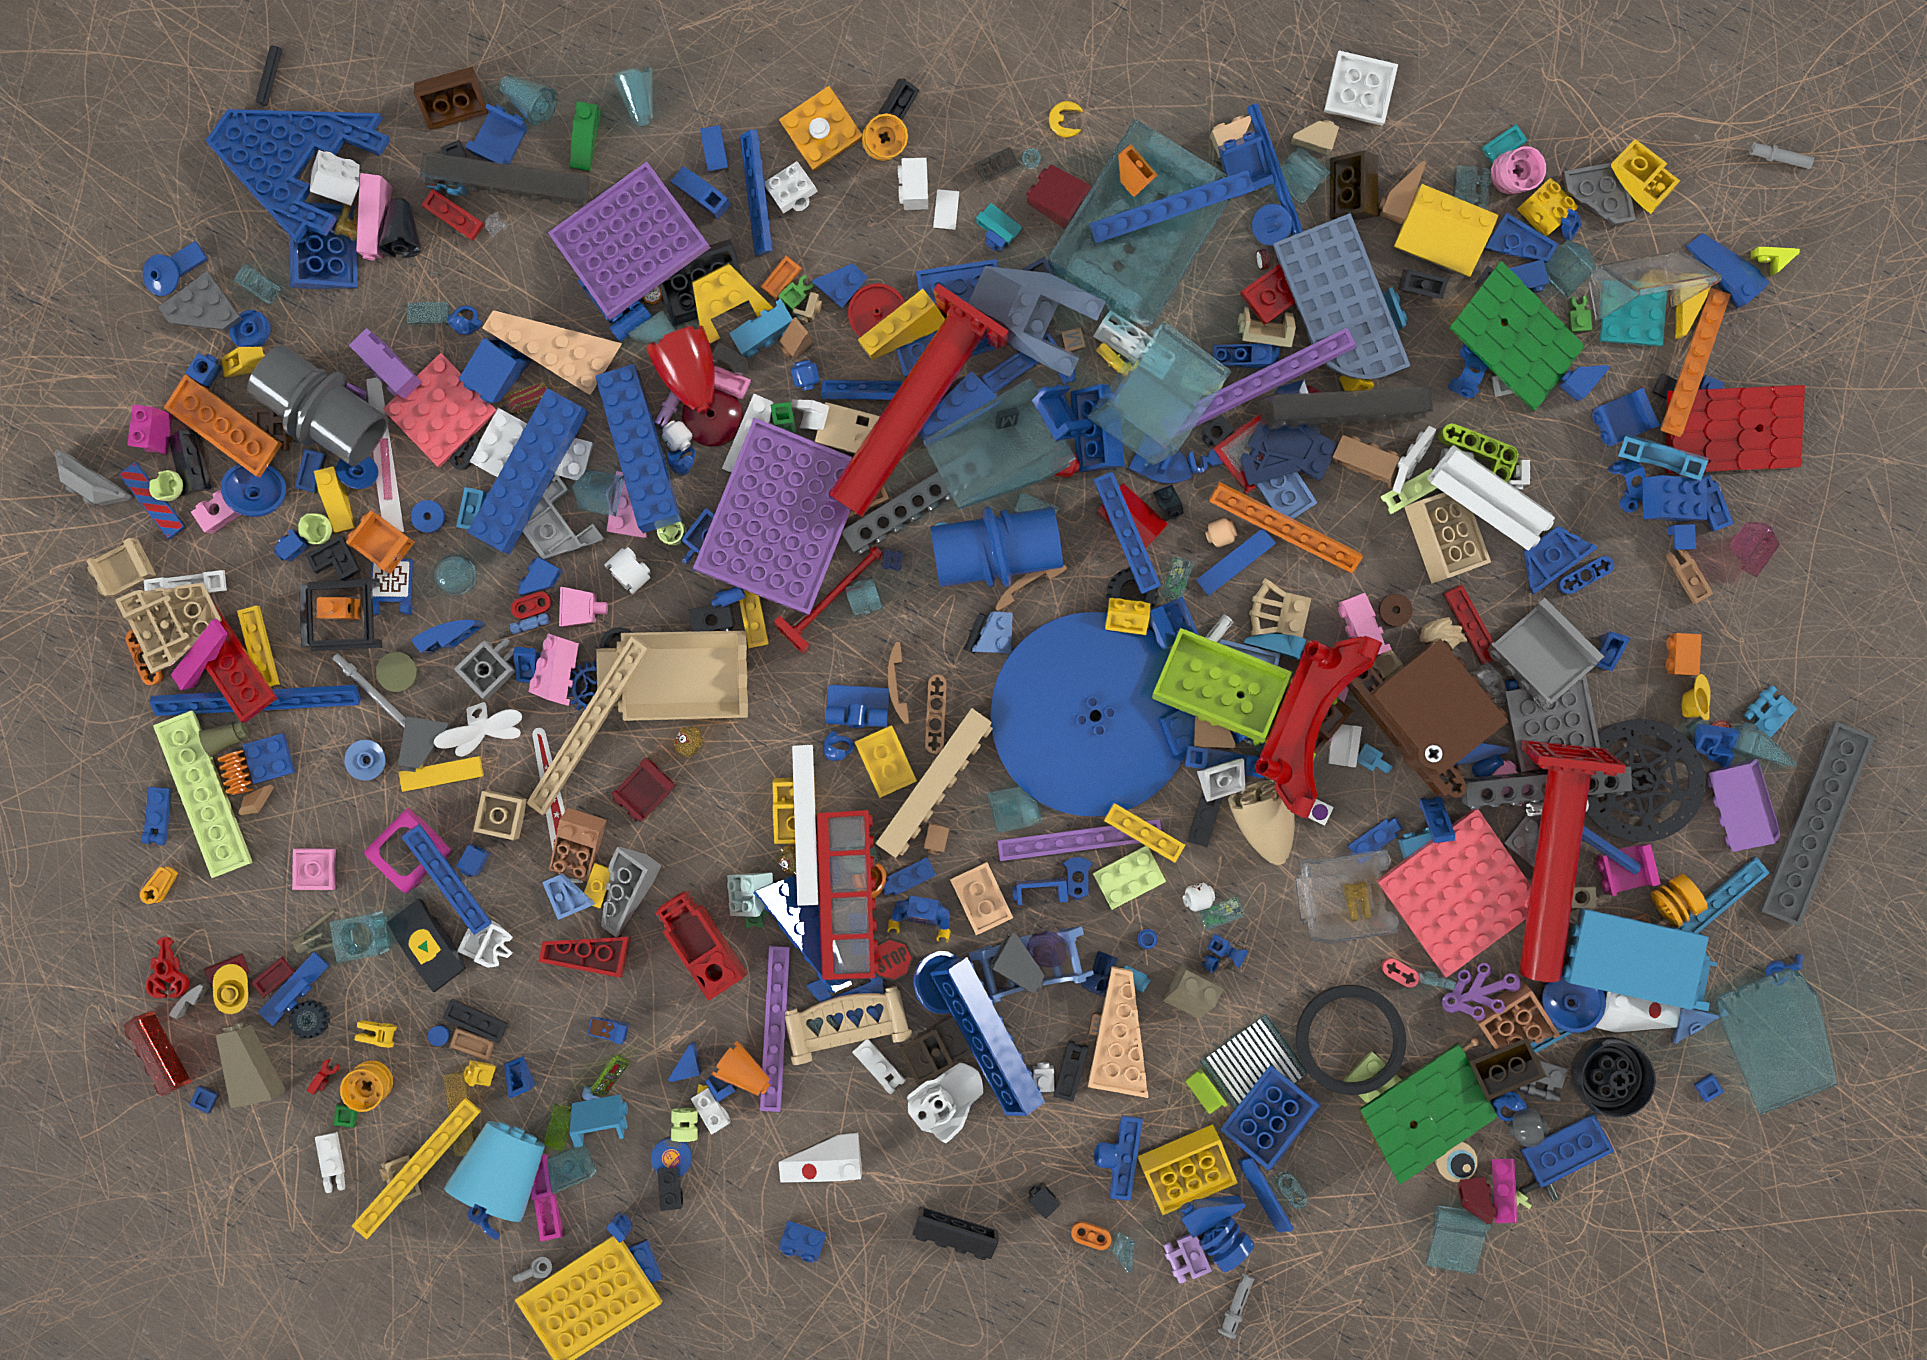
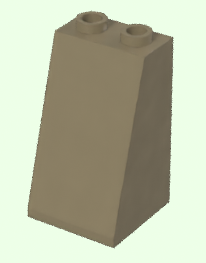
M243 1022L222 1028L223 1032L217 1034L216 1039L230 1108L272 1100L285 1093V1087L252 1025L243 1026Z

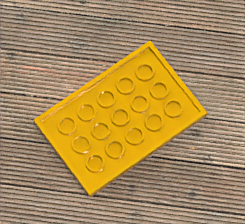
M613 1235L515 1299L553 1360H575L663 1302L624 1241L619 1243Z

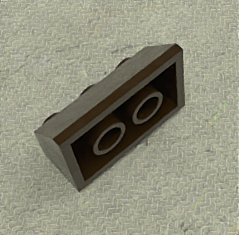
M1363 150L1330 158V219H1337L1350 213L1354 220L1378 216V155Z
M1528 1038L1469 1062L1487 1101L1547 1077Z

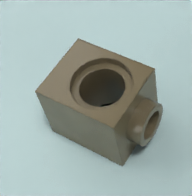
M1590 885L1575 886L1571 908H1597L1596 887ZM1581 892L1582 899L1576 902L1575 895Z

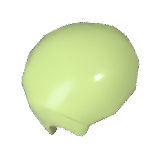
M172 470L158 472L159 476L156 479L150 480L149 491L152 497L160 501H173L177 499L183 490V481L179 474Z
M318 513L305 514L298 523L299 535L307 539L310 544H324L329 540L333 531L330 520Z

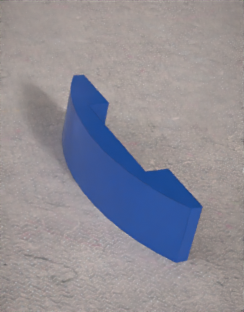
M1193 746L1187 747L1184 766L1206 769L1243 758L1246 776L1264 778L1255 770L1259 759L1258 756Z

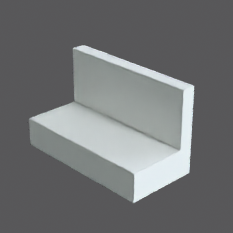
M792 399V408L804 412L800 428L824 429L830 406L814 400Z
M1344 724L1340 726L1331 741L1328 758L1329 764L1356 767L1362 727Z

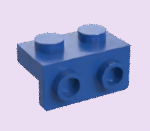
M787 1221L779 1250H782V1253L787 1256H800L803 1261L809 1263L817 1262L827 1233Z

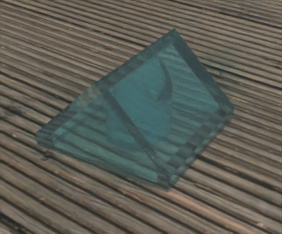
M1567 240L1551 256L1550 260L1544 263L1548 279L1566 297H1569L1597 269L1590 250L1570 240Z
M586 470L572 486L579 510L616 516L624 476Z
M585 1143L581 1147H573L547 1158L553 1194L587 1181L597 1173Z

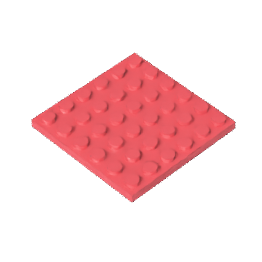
M1472 809L1452 824L1455 832V841L1434 843L1432 839L1376 880L1445 978L1527 919L1531 885L1479 809Z

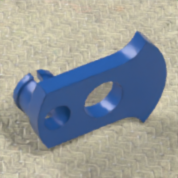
M1082 857L1068 859L1063 863L1068 871V896L1073 897L1075 900H1081L1089 894L1088 870L1093 863ZM1074 873H1082L1084 880L1081 883L1074 882L1072 879ZM1080 890L1082 894L1076 895L1074 892Z

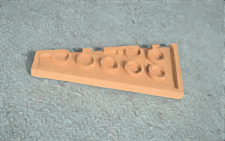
M1112 966L1088 1087L1148 1098L1133 972L1130 969Z

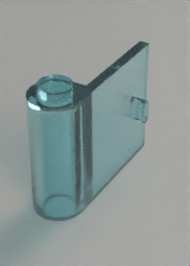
M1436 1206L1434 1212L1435 1231L1426 1266L1475 1274L1487 1231H1490L1491 1224H1486L1467 1210Z

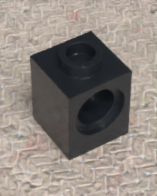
M1220 414L1200 433L1203 436L1201 439L1208 447L1212 446L1214 448L1231 434L1234 428ZM1218 428L1221 436L1218 438L1213 437L1211 429Z
M1043 1182L1039 1186L1037 1184L1034 1185L1028 1192L1030 1194L1028 1201L1045 1219L1061 1205L1060 1200Z

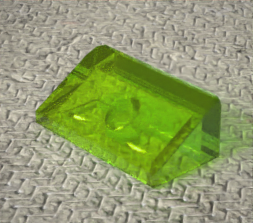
M554 1104L544 1142L545 1145L558 1151L564 1150L570 1129L572 1108Z

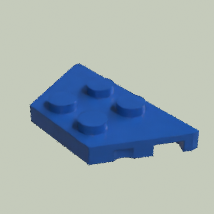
M1559 526L1553 528L1540 538L1535 547H1531L1529 551L1527 549L1523 550L1531 594L1537 593L1598 547Z

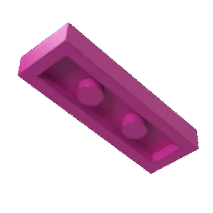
M1492 1159L1493 1194L1496 1207L1495 1223H1518L1514 1159Z

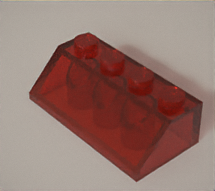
M154 1011L136 1016L123 1025L126 1037L132 1041L136 1055L143 1061L145 1072L148 1076H151L154 1088L162 1098L192 1082Z

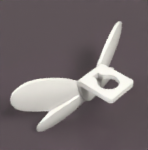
M482 702L466 709L468 726L456 727L440 733L434 739V744L438 748L457 746L455 750L456 755L463 757L480 744L485 734L502 739L519 737L521 734L520 730L513 726L521 721L522 714L517 710L508 709L488 718L486 703ZM482 709L479 718L472 716L475 710Z

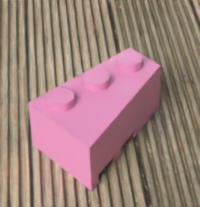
M1366 593L1339 602L1338 612L1340 617L1346 621L1347 626H1345V630L1349 638L1368 636L1382 642L1378 654L1392 650L1390 644L1385 645L1381 634L1384 632L1382 627L1378 628L1375 612Z
M548 633L547 638L543 642V650L540 658L537 660L536 670L530 681L528 692L569 706L570 700L566 699L568 687H572L573 682L569 680L571 668H575L579 643Z

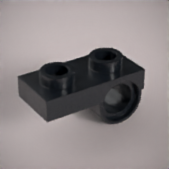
M679 1166L658 1168L660 1211L681 1209L683 1206V1191L680 1186Z

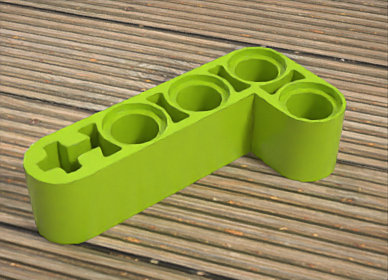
M1452 423L1444 426L1438 432V438L1441 443L1450 447L1454 445L1461 451L1472 452L1474 456L1491 462L1489 470L1494 474L1499 470L1503 473V480L1507 482L1511 478L1519 455L1515 447ZM1449 430L1451 431V432H1450V434L1452 435L1451 438H1448L1449 434L1446 433V432L1449 431ZM1465 437L1472 439V446L1466 445ZM1485 444L1490 445V454L1484 451ZM1504 451L1510 454L1509 461L1503 458Z

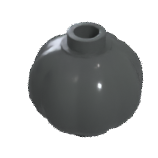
M1530 1107L1518 1112L1516 1111L1512 1123L1508 1124L1510 1136H1515L1516 1140L1525 1147L1540 1145L1544 1141V1134L1549 1133L1546 1117H1540L1539 1111Z

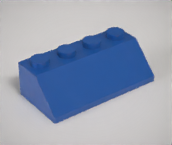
M1099 384L1071 391L1072 410L1077 419H1090L1093 424L1081 437L1075 438L1077 461H1080L1078 472L1125 467L1117 385Z

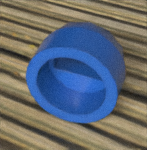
M1207 955L1204 957L1206 962L1202 961L1203 968L1210 973H1214L1219 966L1220 959L1213 955Z

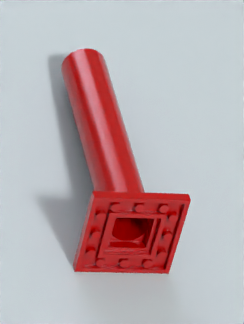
M939 283L933 291L937 308L947 315L946 319L828 493L861 517H863L980 341L982 342L987 338L988 344L997 350L999 347L1004 350L1008 344L1009 331Z
M1521 740L1520 748L1540 768L1548 769L1519 973L1526 978L1537 981L1557 982L1561 980L1591 775H1596L1597 771H1604L1605 775L1617 776V773H1625L1626 765L1605 748Z

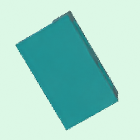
M992 203L988 205L984 212H980L976 217V223L987 232L991 229L1006 241L1007 247L1023 228Z

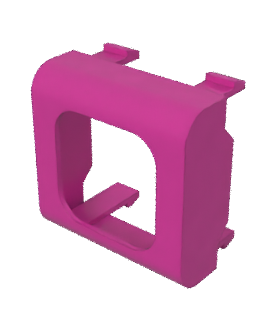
M406 808L364 851L365 856L404 893H409L413 888H417L423 882V878L428 872L420 863L409 875L401 876L381 857V846L400 827L411 829L420 823L445 858L452 852L442 838L410 808Z

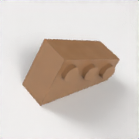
M1343 435L1333 455L1334 462L1356 473L1361 472L1371 476L1370 479L1375 482L1377 479L1388 483L1387 487L1393 490L1400 469L1397 467L1400 461L1399 454L1391 450H1387V452L1380 450V447L1374 443H1362L1356 436L1349 435L1347 437Z

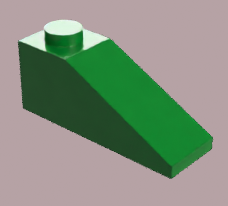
M577 101L573 120L570 168L591 171L602 113L595 104Z

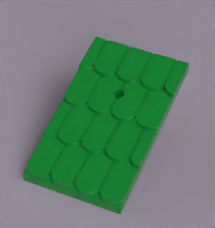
M1502 261L1498 263L1488 278L1472 291L1449 321L1452 323L1449 329L1533 412L1536 411L1585 347L1565 324Z
M1458 1042L1359 1108L1362 1116L1359 1118L1377 1153L1389 1165L1399 1185L1425 1169L1426 1166L1445 1155L1447 1151L1472 1136L1476 1131L1497 1117L1494 1107L1490 1101H1487L1466 1054Z

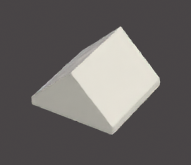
M1243 758L1197 771L1207 802L1245 790Z

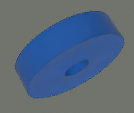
M423 500L412 509L411 521L414 527L421 532H437L445 523V511L440 504L434 501ZM428 513L431 514L430 520H426L425 518L426 514Z

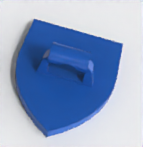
M1146 432L1128 469L1160 483H1178L1192 478L1189 464L1183 454L1172 444Z

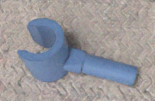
M584 1086L582 1092L583 1099L593 1100L600 1097L593 1095L595 1090L593 1087Z

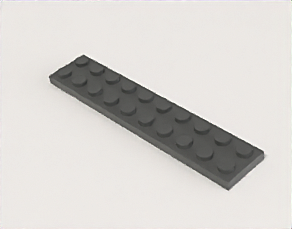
M1833 721L1759 908L1760 912L1795 926H1801L1875 736Z

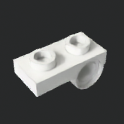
M710 1088L691 1098L711 1135L730 1124L731 1120L728 1113L720 1106Z

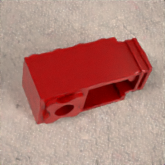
M682 891L658 907L655 914L659 915L660 922L663 921L664 935L707 1000L710 1001L743 979L748 972L703 905L699 907L697 903H694V898L690 897L689 891Z

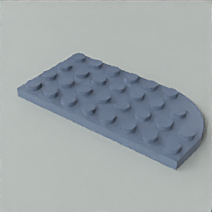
M1351 213L1273 244L1311 344L1313 345L1345 328L1349 329L1357 348L1326 362L1325 364L1329 368L1349 378L1375 380L1411 366Z

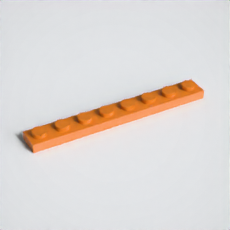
M1713 288L1710 289L1666 411L1661 431L1681 437L1731 294Z
M1221 482L1218 483L1209 498V502L1350 573L1354 572L1363 558L1362 553Z

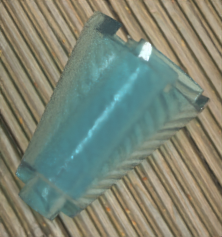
M643 67L644 71L642 72L637 70V68H633L612 75L633 123H637L638 127L650 125L649 121L653 120L652 67Z
M513 75L504 77L500 82L501 93L534 126H541L540 122L543 120L547 122L554 114L558 101L555 100L557 92L553 88Z

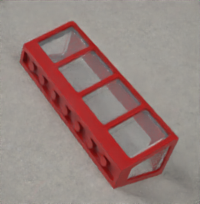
M868 810L816 814L822 980L875 978V973H878V961L874 960V952H877L878 949L877 940H873V931H877L876 919H873L872 910H876V900L872 898V890L875 889V878L871 877V869H874V856H870V848H873V835L869 836V828L872 827L873 820L872 815L868 814Z

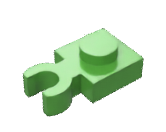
M805 275L799 279L797 286L792 282L778 295V299H781L784 305L792 312L793 308L796 309L806 300L807 295L805 293L812 291L814 287L813 283L809 286L803 284L806 280Z
M1575 297L1570 298L1569 303L1574 311L1568 312L1569 330L1572 333L1591 331V310H1585L1584 308L1587 304V297H1581V304L1576 303Z

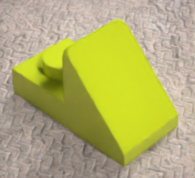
M1757 247L1751 251L1750 259L1758 260L1759 263L1770 262V276H1772L1797 256L1800 249Z

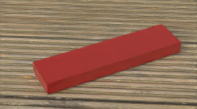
M1461 584L1444 593L1443 596L1462 627V631L1465 633L1481 665L1484 666L1493 661L1487 650L1494 641L1463 585Z

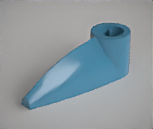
M1267 633L1245 638L1244 644L1300 660L1306 639L1295 635Z

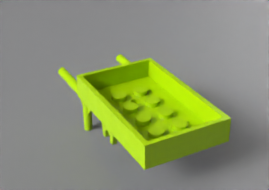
M1180 628L1153 692L1152 699L1194 715L1200 721H1208L1213 726L1219 725L1253 739V744L1258 746L1260 743H1266L1269 736L1267 733L1286 686L1289 687L1292 679H1290L1292 672ZM1237 694H1242L1244 698H1238ZM1338 697L1332 703L1333 705H1336Z

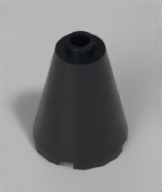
M395 198L389 203L379 241L380 252L396 258V254L403 255V258L415 257L420 254L421 249L410 203L403 198Z

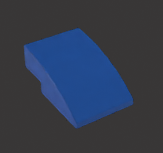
M477 620L451 621L432 627L415 636L411 641L420 653L433 654L441 647L455 648L484 627L485 623Z

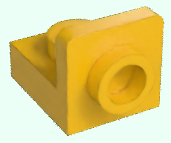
M470 1060L469 1066L464 1071V1080L469 1086H474L475 1084L490 1086L496 1066Z

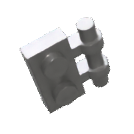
M1540 1060L1547 1077L1538 1080V1082L1546 1084L1544 1090L1535 1087L1537 1082L1535 1081L1518 1088V1091L1525 1092V1095L1531 1097L1533 1095L1541 1097L1544 1101L1559 1102L1560 1094L1553 1093L1554 1087L1563 1088L1568 1069Z

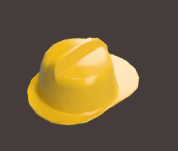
M1699 674L1695 679L1694 688L1685 692L1682 696V715L1693 718L1702 717L1706 721L1710 717V686L1705 675Z
M224 965L214 975L213 999L219 1011L225 1014H235L240 1012L248 1002L247 975L238 965Z

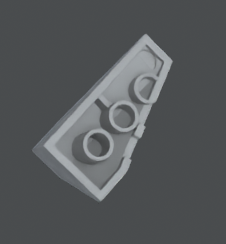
M623 847L616 848L609 864L610 879L606 884L608 894L607 901L604 903L601 927L613 936L618 937L654 883L661 868L658 862L647 854Z

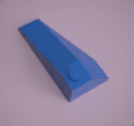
M1701 233L1686 246L1723 292L1731 294L1729 300L1737 309L1750 302L1770 283L1755 265L1704 233Z

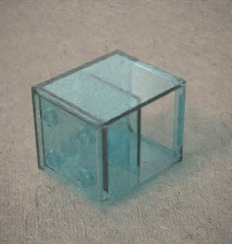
M1163 321L1140 339L1088 415V418L1147 461L1144 464L1145 466H1148L1149 463L1155 465L1177 453L1232 371Z

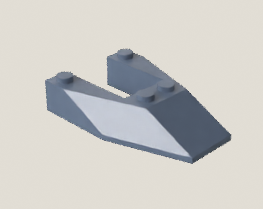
M985 266L968 304L1009 331L1008 343L1013 348L1051 369L1071 377L1079 360V355L1042 338L1059 303L1098 320L1106 299L1051 273Z

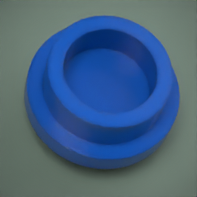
M1143 929L1138 933L1137 942L1141 948L1152 949L1156 946L1158 937L1153 930Z

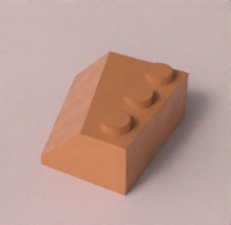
M1523 980L1519 990L1515 992L1507 990L1492 999L1503 1001L1505 1005L1504 1012L1495 1013L1493 1009L1483 1005L1482 1008L1485 1011L1484 1019H1474L1495 1050L1528 1038L1530 1043L1535 1042L1537 1044L1549 1037H1561L1536 996ZM1496 1004L1495 1009L1501 1008L1502 1004ZM1477 1011L1475 1015L1480 1016L1482 1011Z

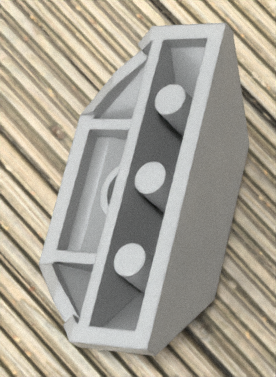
M55 451L60 481L67 485L66 489L68 491L84 496L83 500L88 504L104 506L133 498L131 494L67 452Z

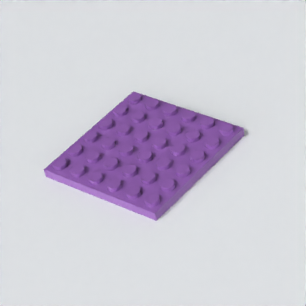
M647 161L548 232L609 320L711 248Z

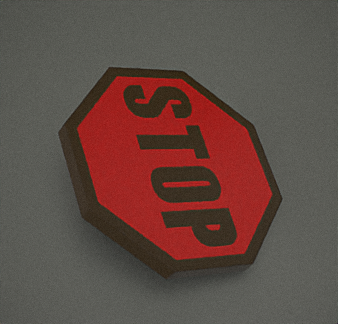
M889 937L877 944V952H874V960L878 961L877 977L895 982L909 974L914 956L906 942Z

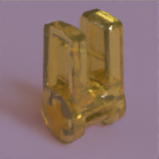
M343 204L334 234L347 236L351 241L356 240L359 204L354 210L352 220L348 218L352 210L351 205Z
M1360 881L1359 884L1353 885L1345 883L1344 894L1351 922L1359 920V909H1357L1356 900L1360 901L1363 919L1370 920L1372 916L1366 882Z

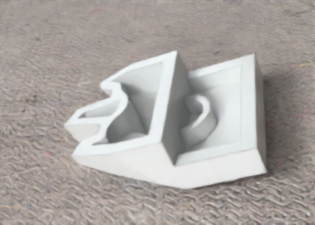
M492 921L491 925L475 935L468 928L458 952L474 959L475 962L485 967L499 966L498 955L508 958L513 953L504 945L505 941H510L513 936L498 923Z

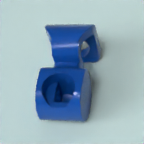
M1213 448L1207 456L1203 455L1200 457L1201 464L1198 467L1196 466L1193 451L1187 455L1190 470L1194 474L1203 473L1207 469L1208 464L1211 467H1216L1223 463Z
M1217 934L1213 935L1207 946V949L1220 957L1226 955L1231 958L1239 968L1249 952L1246 949H1235L1230 946L1228 940Z

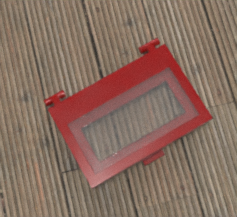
M1265 411L1246 425L1242 424L1236 428L1232 435L1213 448L1239 485L1244 487L1245 490L1243 492L1245 495L1253 490L1255 485L1250 486L1247 484L1240 458L1243 453L1250 454L1252 449L1247 445ZM1259 454L1257 459L1261 461L1263 455Z

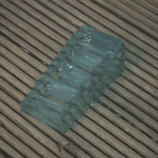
M245 263L234 278L235 282L268 304L274 301L281 290V287ZM251 272V275L249 276V278L247 279V281L244 282V280L246 279V277L248 276V274Z

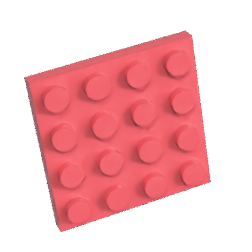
M442 353L417 375L422 383L405 399L397 395L383 408L385 413L439 468L473 434H476L497 411L491 403L482 400L479 393L464 387V383L459 380L462 373Z

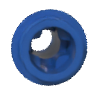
M1497 754L1475 762L1474 766H1472V772L1475 777L1491 776L1498 768L1504 765V761Z

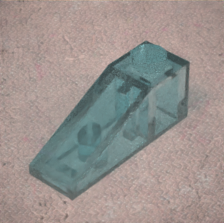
M1747 722L1744 725H1736L1735 729L1738 730L1739 736L1733 750L1783 766L1796 767L1797 763L1764 731L1758 730L1757 725Z

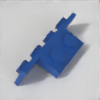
M313 952L258 1013L274 1026L286 1012L289 1013L297 1006L298 1003L296 1001L301 996L304 997L311 991L312 988L310 986L330 965L316 952Z

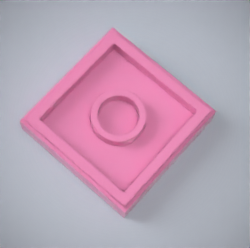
M294 848L292 890H335L336 849Z

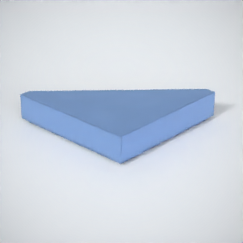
M1681 1008L1678 1026L1674 1029L1671 1042L1677 1044L1680 1040L1698 1032L1712 1021L1719 1019L1720 1016L1697 1009Z

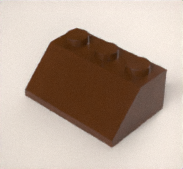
M473 66L414 83V95L429 130L488 114L481 85Z

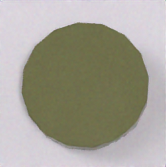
M388 653L377 664L376 676L378 682L383 688L391 692L406 691L415 684L418 678L417 663L406 653Z

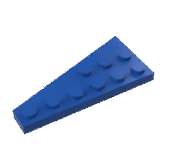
M797 874L754 891L753 894L763 902L764 908L774 916L778 926L793 945L799 948L804 955V959L817 971L816 974L822 980L819 898L818 905H797ZM834 940V973L847 974ZM850 979L822 980L831 993L852 985Z

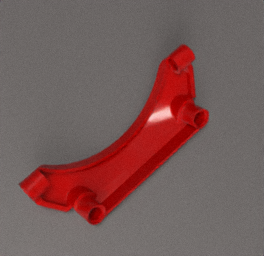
M1360 636L1335 642L1333 648L1316 640H1312L1306 645L1298 668L1255 766V770L1259 775L1276 781L1274 788L1290 812L1308 819L1317 798L1313 759L1315 744L1322 722L1332 703L1343 689L1356 677L1373 666L1382 642L1368 636Z

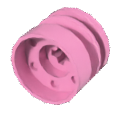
M1524 146L1499 155L1491 168V179L1494 186L1500 192L1508 195L1536 188L1543 181L1546 174V163L1543 155L1535 148Z

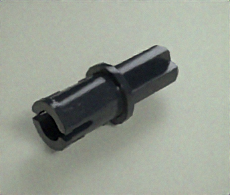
M983 613L978 614L972 630H969L970 634L963 647L964 650L975 654V652H972V648L974 645H977L981 637L980 632L987 623V615Z

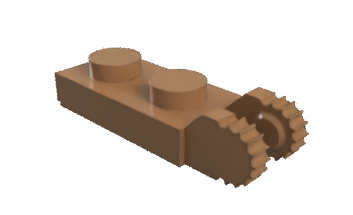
M1677 550L1680 558L1684 561L1681 565L1675 555L1669 552L1666 554V558L1674 568L1673 571L1691 602L1697 604L1711 596L1713 592L1687 550Z

